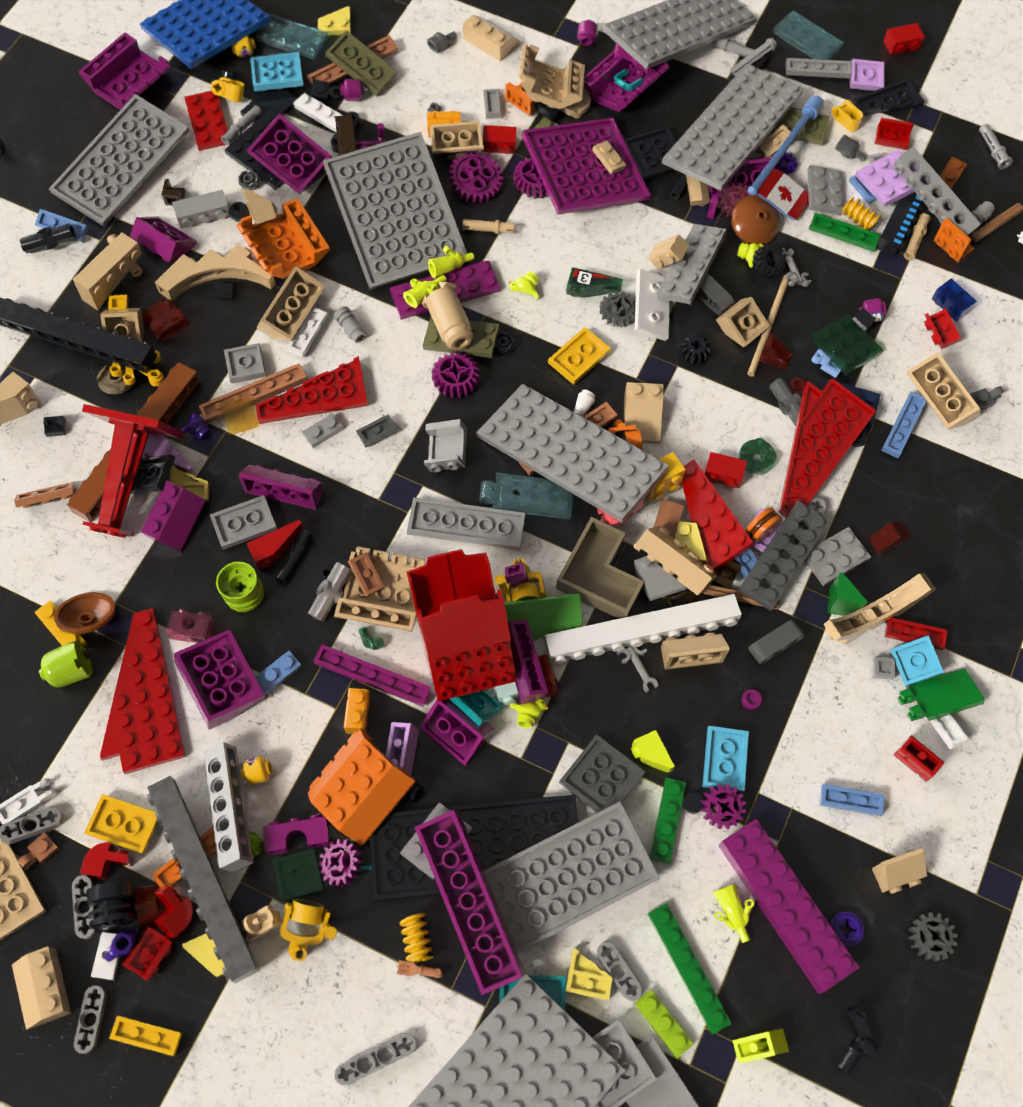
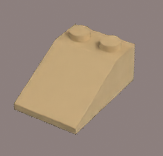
M12 372L0 383V425L27 415L40 403L29 383L15 372Z
M627 382L624 399V424L636 425V429L640 430L642 442L660 443L663 384Z

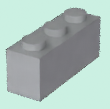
M223 189L172 202L180 229L229 217V209Z

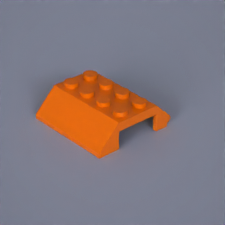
M298 198L283 203L282 214L276 215L277 218L260 224H252V217L250 215L241 218V222L237 223V228L244 235L245 241L251 247L257 260H260L259 263L264 271L278 278L284 279L288 277L295 266L302 271L315 267L330 250L327 242Z
M356 730L347 740L348 744H344L334 756L335 760H331L321 772L322 776H318L309 786L308 796L311 803L338 831L363 846L411 789L416 780L402 767L395 766L372 743L374 740L366 732Z

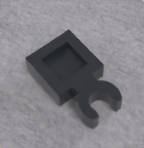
M312 80L310 95L312 98L327 101V97L330 96L333 100L339 99V96L333 93V91H340L339 86L329 87V82Z

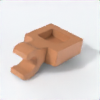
M43 833L27 847L31 852L22 856L18 863L27 870L37 860L43 864L59 848L46 833Z

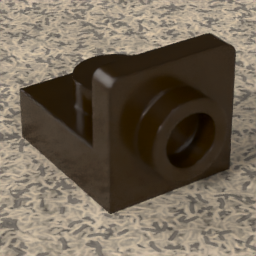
M731 560L717 570V576L713 581L731 588L741 563Z

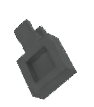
M1001 386L994 388L990 392L984 388L970 395L980 410L993 406L995 403L993 400L1001 398L1000 394H1003L1004 390Z

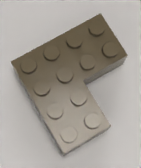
M591 517L557 579L556 589L566 594L579 593L581 601L618 619L628 617L642 591L644 581L611 566L624 543L626 533Z

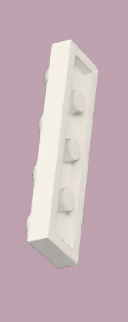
M305 93L293 103L296 109L336 132L334 116H341V114Z

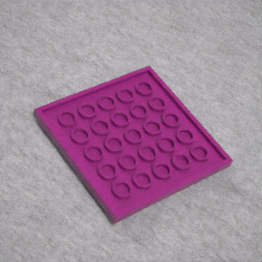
M613 118L523 130V140L557 215L649 200L651 195ZM608 141L626 164L625 169L611 175L593 152L594 145Z

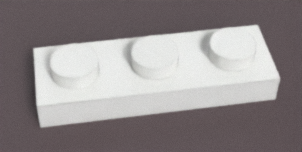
M312 307L295 336L287 345V351L304 357L328 317L327 312Z

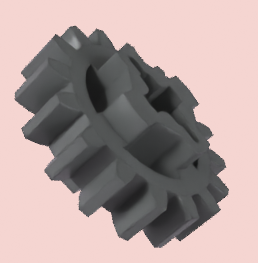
M615 291L614 295L609 292L608 297L604 296L603 301L600 302L599 313L602 314V320L607 319L606 324L612 322L613 327L619 324L621 328L623 323L628 326L629 322H634L636 299H630L631 294L625 296L624 291L621 294Z
M930 912L926 916L924 914L920 915L919 920H913L912 923L916 927L909 928V931L913 933L909 940H914L915 944L911 947L919 949L918 956L925 954V960H930L933 957L934 962L940 960V957L944 960L948 958L947 954L954 953L951 947L958 945V943L953 941V938L958 937V934L952 933L951 930L955 926H948V918L941 920V914H937L934 917L933 913ZM926 923H935L936 926L932 927L929 924L927 925ZM931 933H934L935 935L934 941L931 939L933 936ZM935 947L941 951H931L930 948Z

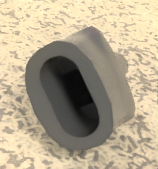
M455 31L447 35L436 32L427 39V44L432 51L437 53L449 48L451 40L456 38L457 34Z
M845 134L834 148L847 159L855 156L863 161L866 157L865 154L858 150L859 142Z

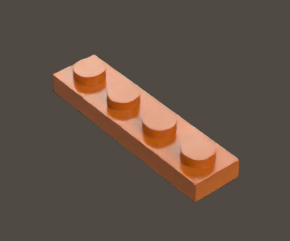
M214 826L200 836L209 857L217 852ZM173 858L151 876L160 887L169 886L173 888L183 880L179 872L182 867L180 862L176 863Z

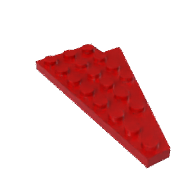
M833 378L830 379L822 391L809 381L804 385L778 511L785 518L797 501L806 506L810 503L876 412L874 408Z
M153 608L133 614L100 752V759L102 761L120 756L124 774L186 757L156 614Z

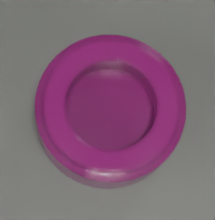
M749 689L742 695L741 703L747 710H756L762 703V696L757 690Z

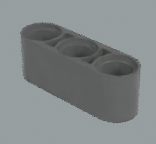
M707 273L696 295L713 312L721 315L734 305V299Z
M791 619L753 643L748 650L759 665H762L797 643L805 636V633L795 620Z

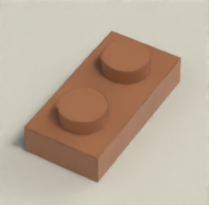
M367 552L348 561L365 596L384 587Z

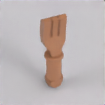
M400 960L398 962L397 974L414 976L415 974H420V976L424 975L435 978L443 976L442 969L438 967L432 968L425 967L424 965L418 967L412 962Z

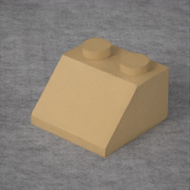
M245 187L241 188L254 223L260 224L277 218L275 213H278L274 202Z
M752 297L739 300L716 319L723 332L742 347L748 345L770 327Z
M141 308L104 310L100 314L102 328L110 333L116 332L120 336L131 337L143 343L144 324Z
M923 848L883 861L872 868L882 893L890 891V894H894L903 890L901 886L909 884L911 888L922 883L921 879L927 876Z

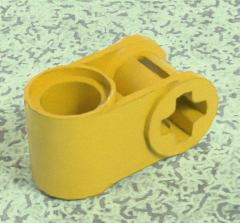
M222 77L211 83V90L214 94L233 102H242L245 85L242 82Z
M845 100L842 105L832 108L833 118L842 124L846 130L855 132L859 129L863 113L851 101Z

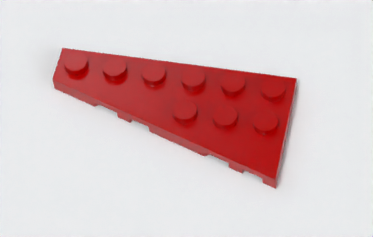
M359 356L353 358V361L347 364L339 365L337 369L330 372L326 371L303 382L299 387L288 389L286 393L280 396L275 395L256 404L258 423L263 424L368 406Z
M693 459L683 466L685 473L682 479V486L691 523L699 525L704 550L708 557V563L703 564L710 565L715 572L755 544Z

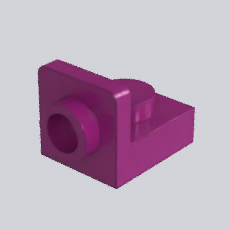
M523 562L505 567L507 584L515 585L528 581V575Z

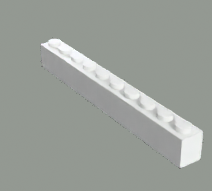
M735 594L547 634L545 635L544 643L550 664H562L570 659L580 660L593 654L594 656H599L606 651L613 650L617 652L625 647H639L647 642L658 643L662 639L679 638L684 634L694 635L702 630L713 631L720 626L726 625L731 627L739 622L741 612Z

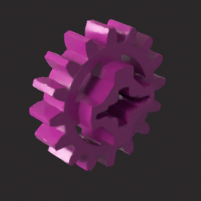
M717 784V789L709 787L711 793L704 792L703 794L707 798L700 801L705 804V807L700 809V811L706 812L703 818L705 820L711 819L709 824L711 826L716 824L718 829H721L724 825L725 829L728 830L730 829V824L736 827V820H743L740 814L746 813V810L742 809L746 802L740 800L743 794H736V787L730 790L729 784H725L724 788L721 784ZM719 793H726L722 797H716ZM717 801L720 803H724V805L729 811L723 810L720 804L717 803ZM734 801H735V803H736V809H734V805H733V802H734ZM711 803H712V805H713V811H712V812H711V808H710ZM724 816H731L729 819L720 820Z
M337 839V842L331 841L330 848L324 847L326 853L320 854V857L323 858V862L318 863L319 866H323L320 874L325 875L323 880L328 881L330 885L344 887V884L350 885L351 878H358L355 874L356 871L362 870L358 867L363 862V860L358 858L362 852L356 850L358 845L353 844L352 841L346 839Z

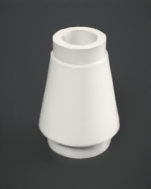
M582 390L578 394L574 413L584 417L595 402V395L588 390Z

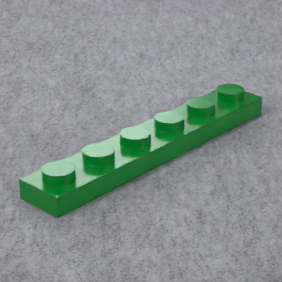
M667 903L647 914L711 1035L731 1025V1021Z

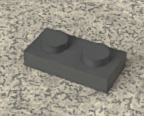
M389 414L356 430L365 448L398 432Z

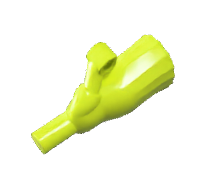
M446 245L443 251L449 256L429 259L428 268L431 276L436 278L454 269H459L464 262L473 260L474 254L462 255L459 252H454Z
M441 275L434 281L422 282L412 279L410 283L413 288L404 292L403 297L408 305L416 308L423 302L425 295L429 296L430 293L439 289V282H445L447 279L444 275Z
M736 883L712 892L726 915L723 916V913L719 911L714 913V918L726 923L729 928L737 930L742 943L749 941L750 938L745 927L749 922V912L754 906V901L752 899L745 900V908L743 909Z

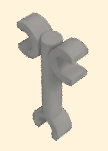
M782 248L784 251L782 255H786L783 259L786 260L791 271L785 276L786 279H791L788 285L795 286L797 284L808 287L812 281L806 279L809 275L808 273L804 272L800 275L792 258L794 254L793 249L790 248L786 252L785 248Z
M631 646L617 651V655L624 653L627 656L621 661L622 664L628 663L631 658L644 682L643 690L646 693L649 692L648 683H652L655 689L658 688L657 680L650 678L639 656L647 653V649L640 651L637 647Z

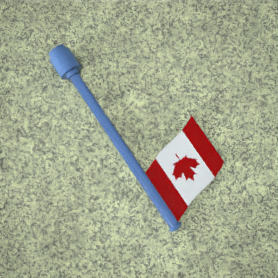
M813 96L802 108L803 116L753 185L748 188V193L751 196H759L769 202L784 216L794 221L798 219L809 203L808 191L774 167L808 120H814L823 109L824 100L820 96Z

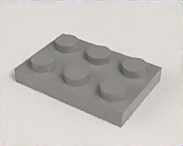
M810 165L807 169L809 210L841 216L843 211L841 171Z
M264 495L210 514L223 550L277 530Z
M848 527L814 546L804 561L822 586H825L834 581L841 572L846 574L870 560L871 556Z
M438 803L423 823L450 812V810L441 803ZM464 822L467 832L469 834L472 830V827L468 825L466 822ZM416 832L400 854L434 880L435 877Z

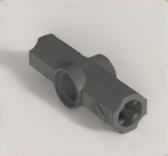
M784 378L776 379L770 384L769 388L779 401L778 405L784 415H788L796 426L801 397L799 394L792 392Z

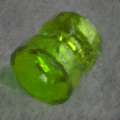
M249 832L252 855L257 856L262 852L263 842L256 833Z

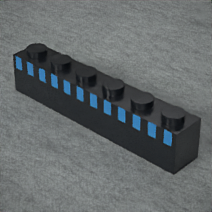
M916 192L898 201L876 245V249L895 256L897 250H902L905 243L903 238H907L911 231L909 225H914L918 217L915 216V213L919 214L924 205L921 203L922 200L917 197Z

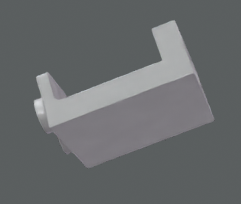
M456 419L426 424L425 431L430 435L429 457L428 460H424V465L430 472H440L447 469L457 470L458 468L465 467L467 427L462 420Z

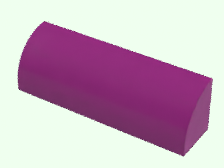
M528 620L509 621L510 645L517 680L515 683L521 704H526L541 699L548 694Z

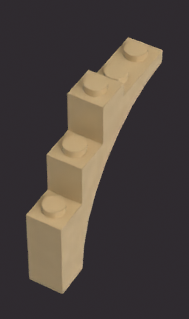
M239 244L225 257L221 253H216L210 249L198 262L194 258H189L183 254L155 282L159 293L171 301L195 285L220 278L246 279L260 283L269 289L276 285L274 276L264 271L259 263L253 260L252 252L247 247H242Z
M919 573L875 602L848 615L830 619L824 623L825 631L834 641L841 642L842 644L850 643L867 630H874L891 617L901 615L937 589L926 574Z

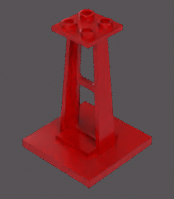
M83 404L82 412L114 425V432L98 524L83 521L82 525L89 526L90 531L122 538H126V535L133 536L134 532L120 528L148 436L160 434L182 439L183 432L156 419Z

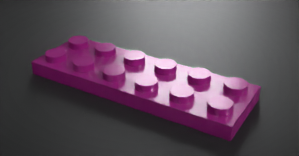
M489 260L443 274L447 279L445 282H451L457 286L455 292L460 303L500 292V285ZM432 276L423 279H419L418 281H434L438 277L433 278ZM410 282L390 288L400 320L429 312L422 303L416 308L406 303L403 293L413 288Z

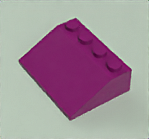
M280 113L247 149V153L299 195L326 173L323 160L332 158L328 152Z
M230 629L174 653L175 665L208 730L231 720L265 697Z

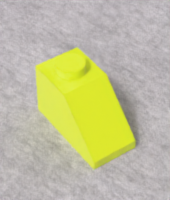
M656 730L633 741L631 751L636 759L639 758L642 764L667 773L672 772L675 766Z
M783 1029L733 1040L738 1063L789 1052Z

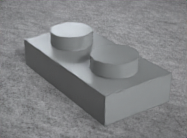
M332 413L302 431V434L311 447L315 448L344 429L343 425Z

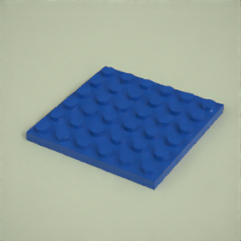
M179 0L173 2L167 8L158 11L155 15L146 18L139 24L143 31L190 69H193L271 22L268 14L248 0Z

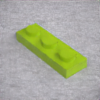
M652 989L634 1003L676 1059L694 1045Z

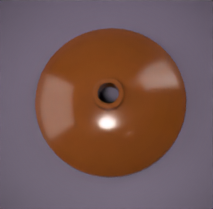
M750 195L744 197L735 205L732 212V226L737 236L743 242L749 245L751 243L766 245L777 236L780 228V218L777 209L769 202L757 195Z
M97 592L83 593L63 602L55 611L54 621L56 626L66 633L86 634L105 626L114 616L116 608L113 599L106 594Z

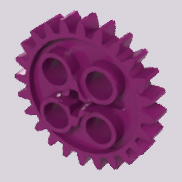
M470 151L469 155L464 152L463 157L458 155L457 160H453L448 177L449 183H452L451 189H455V194L461 193L460 198L466 196L467 202L471 198L473 203H475L476 199L482 203L483 198L488 201L489 196L494 198L495 194L499 193L503 182V171H499L500 165H496L497 160L491 161V155L486 158L485 153L479 155L477 151L476 155H473L472 151Z

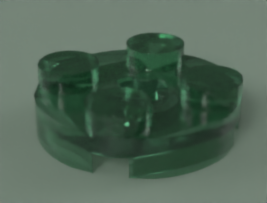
M763 438L749 440L742 445L738 459L747 461L745 467L747 473L764 475L773 468L777 455L774 448L768 442H765ZM754 454L760 455L761 460L758 458L754 459Z

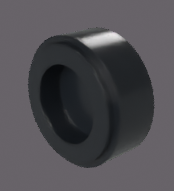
M691 792L685 796L683 807L690 814H698L701 812L700 809L704 807V804L700 802L704 799L699 793Z

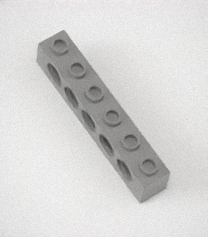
M914 146L894 162L892 166L896 173L904 178L906 184L917 193V197L928 206L929 211L936 215L941 224L944 219L948 218L967 236L981 225Z
M222 742L204 751V763L207 772V784L209 786L213 816L212 822L217 846V861L220 869L235 872L254 862L237 748Z

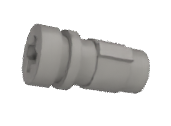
M985 201L971 213L982 225L984 221H987L992 216L995 208L991 202Z
M347 306L339 308L334 313L335 320L341 327H344L346 335L353 339L355 343H359L366 338L367 334Z

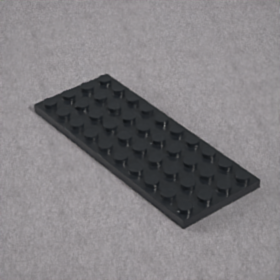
M575 794L446 807L450 811L459 810L463 821L472 827L469 837L483 871L579 823ZM434 808L390 813L370 837L374 901L441 894L435 879H431L400 854L416 833L415 827L423 824Z

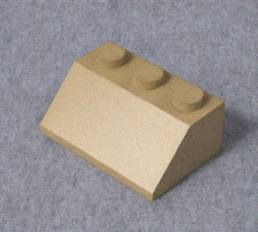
M472 15L463 23V39L498 61L506 57L520 43V40L483 17Z
M480 121L430 125L433 154L483 150Z
M707 633L700 637L689 635L684 639H677L676 637L667 638L661 645L664 668L666 670L723 663L729 652V646L722 634L716 635L715 633Z
M47 946L26 954L12 964L26 1030L71 1014L56 949Z

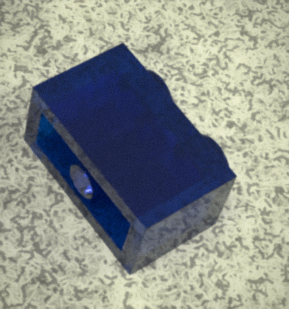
M952 278L937 288L932 297L935 304L943 310L946 309L950 317L956 322L967 315L977 302Z

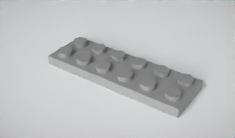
M693 224L685 239L689 244V248L681 261L672 264L657 292V298L691 304L727 235L726 229Z
M413 497L407 535L520 550L525 513Z

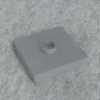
M260 343L224 350L230 383L266 376Z

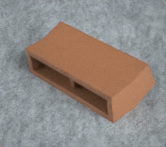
M661 500L654 527H665L669 530V535L675 539L678 521L681 519L684 506L671 501Z

